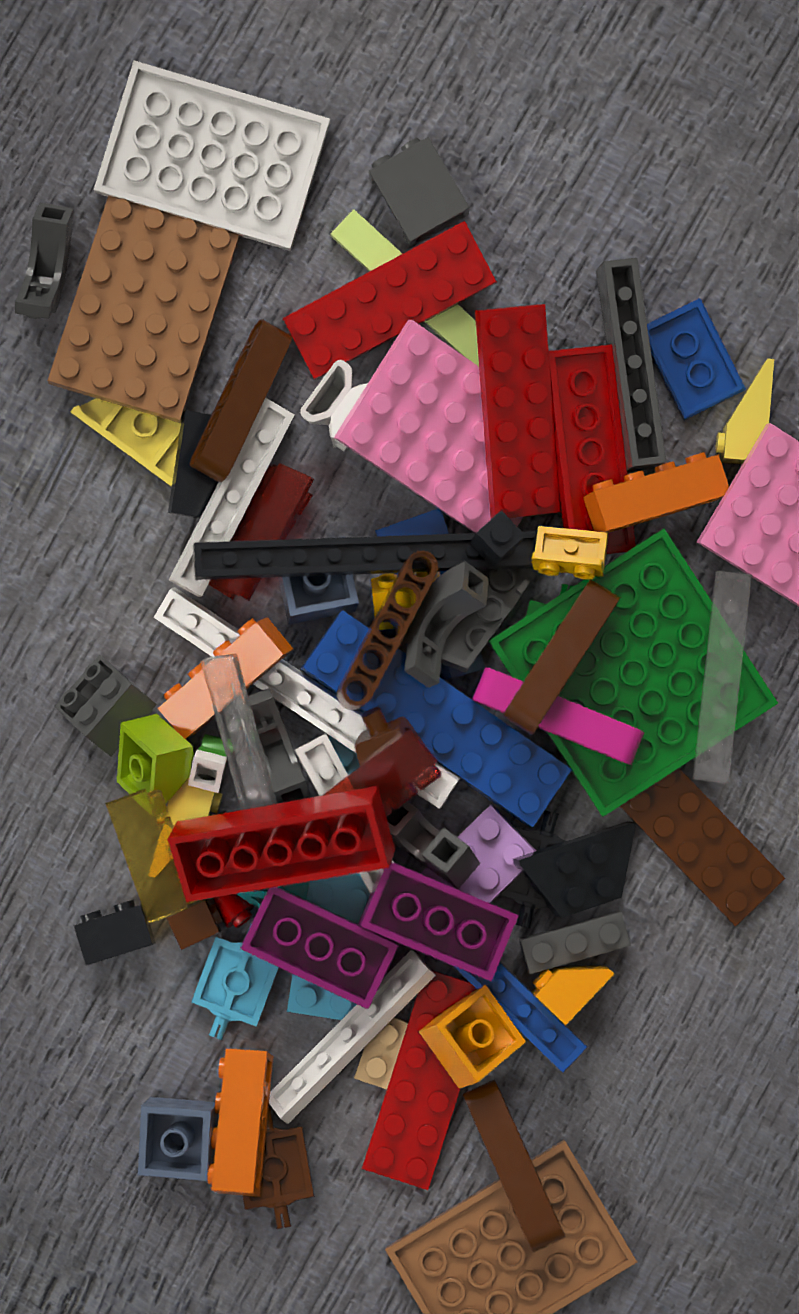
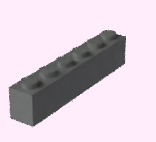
M638 258L603 261L596 269L606 345L612 344L627 472L655 469V467L666 463V455Z

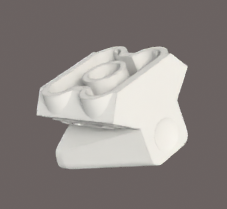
M337 360L300 410L301 416L311 424L329 425V434L333 447H338L343 452H346L348 447L336 440L334 436L368 383L352 388L351 366L343 360Z

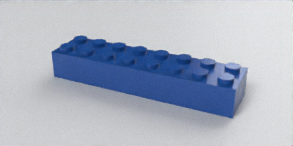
M340 611L300 670L337 694L338 687L369 628L345 611ZM397 648L372 698L358 710L364 713L371 708L380 707L387 722L400 717L407 718L436 762L459 776L462 782L524 825L534 827L572 769L443 679L439 678V683L430 688L405 672L406 654ZM365 653L363 656L364 665L368 669L377 670L379 668L378 657L373 653ZM348 684L346 689L348 697L354 701H361L363 698L362 688L358 684Z

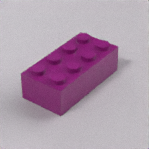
M391 862L389 868L381 869L358 925L492 981L519 915Z
M273 887L268 889L240 949L361 1007L369 1009L396 952L398 943L360 927L358 924L281 887Z

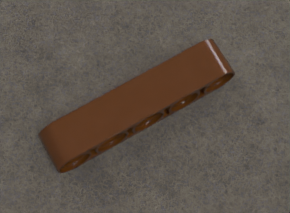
M260 319L256 323L190 461L191 467L220 483L227 478L292 340L290 334L264 319Z
M417 551L402 565L338 687L337 699L344 708L356 710L363 707L369 702L437 574L438 562L430 552ZM420 561L424 563L427 567V576H416L412 571V562ZM406 592L411 598V607L403 608L399 606L395 598L396 593ZM388 622L394 626L396 634L393 639H387L381 635L379 631L380 623ZM365 653H373L378 657L379 668L377 670L368 669L364 665L363 656ZM348 684H358L362 688L363 698L361 701H354L348 697L346 690Z
M590 579L503 714L504 718L531 735L535 733L621 597Z
M495 1079L464 1093L463 1096L532 1251L535 1252L565 1238L563 1229Z

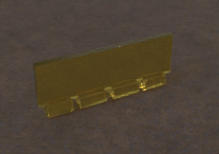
M142 789L105 803L148 923H153L187 909V905L195 901L186 902L167 840L174 826L171 817L167 816L169 811L162 791L153 790L147 793L146 789Z

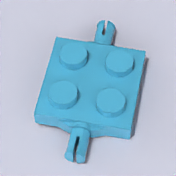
M216 936L191 1003L205 1007L216 1015L209 1035L215 1037L217 1029L221 1025L216 1038L223 1040L229 1020L242 1021L257 1027L279 967L241 950L243 942H231Z

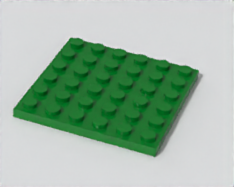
M664 528L604 566L603 577L594 576L592 579L621 598L558 695L643 731L644 736L632 765L620 762L546 731L601 817L612 812L778 704ZM590 579L582 580L489 640V644L511 677L524 682Z

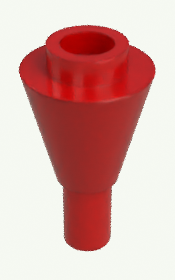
M237 894L213 898L227 928L234 925L238 929L253 916L250 911L254 905Z

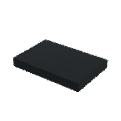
M184 410L168 513L200 519L219 483L190 466L193 453L211 417L210 414Z

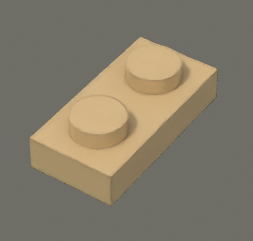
M394 1017L364 1047L354 1079L384 1089L388 1088L408 1025L407 1021Z

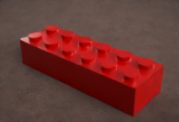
M378 786L177 821L167 838L186 902L389 868L395 852Z

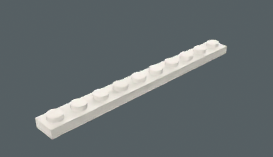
M175 587L169 590L154 616L155 619L213 658L216 657L212 652L227 640L232 644L240 637L237 628ZM283 659L254 683L261 690L270 688L273 698L356 753L355 742L360 733L367 730L361 718L363 712L358 709L349 710L344 708L339 703L336 694ZM436 762L429 776L404 784V786L440 809L454 790L460 777Z

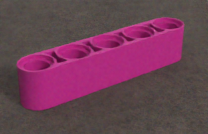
M485 667L472 700L504 713L523 684V681ZM559 696L538 726L540 729L629 765H632L644 736V732Z

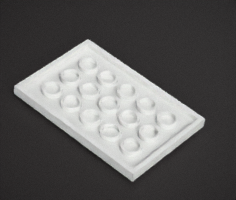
M133 61L95 183L94 192L107 197L109 195L125 199L132 203L152 209L155 208L179 217L189 218L216 228H223L242 237L291 251L328 132L330 119Z

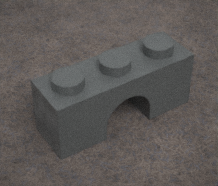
M394 792L383 804L393 843L459 890L480 865L470 846L445 828L441 831L437 830L422 816L417 808Z
M614 911L570 926L550 929L518 938L529 974L631 946L621 911Z

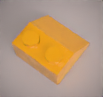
M604 965L557 966L551 971L549 969L541 971L532 981L536 987L531 992L566 1025L605 985L614 973Z
M486 985L481 986L443 1011L419 1031L459 1089L478 1083L526 1042Z

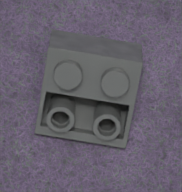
M99 655L85 669L74 685L63 694L60 701L54 707L86 738L112 757L119 749L121 722L145 717L157 704L105 658Z

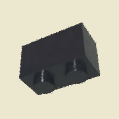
M134 900L114 905L115 913L102 916L101 911L98 910L80 916L82 923L74 925V929L86 966L156 943L144 904L135 906Z

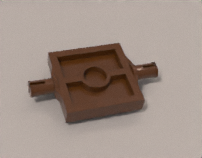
M269 1108L260 1197L242 1196L245 1210L261 1207L274 1208L276 1229H283L281 1215H283L284 1227H291L287 1206L297 1200L313 1198L315 1195L303 1127L286 1130L274 1128L271 1108Z

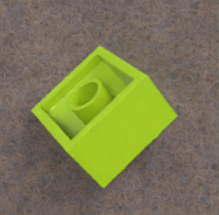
M158 714L121 722L117 783L151 815L158 814L190 777L194 751L193 746L175 731L172 726Z

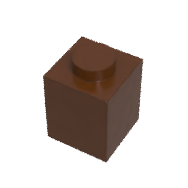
M207 900L167 918L181 950L221 931L219 924L224 922L216 904L209 905Z

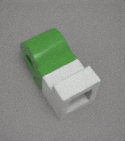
M208 734L204 735L201 747L196 750L188 786L219 793L231 750V740ZM207 774L214 777L215 780H204L198 775Z

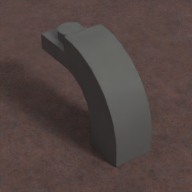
M39 203L32 219L29 262L24 282L15 301V314L26 315L32 319H49L51 313H56L68 264L74 208Z
M466 561L449 569L430 585L398 647L406 653L405 672L428 688L439 683L442 651L451 631L463 618L486 607L489 578Z
M270 688L237 700L276 804L312 798Z

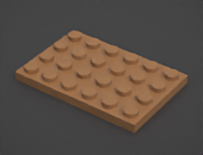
M108 195L47 380L48 384L181 423L240 235L226 231L223 228L209 226L189 218L179 217Z
M565 1140L531 1159L563 1229L565 1238L533 1252L499 1178L385 1247V1251L423 1314H553L637 1263V1260Z

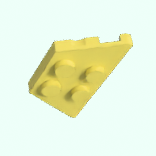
M97 398L81 406L78 405L71 410V414L172 487L181 423Z

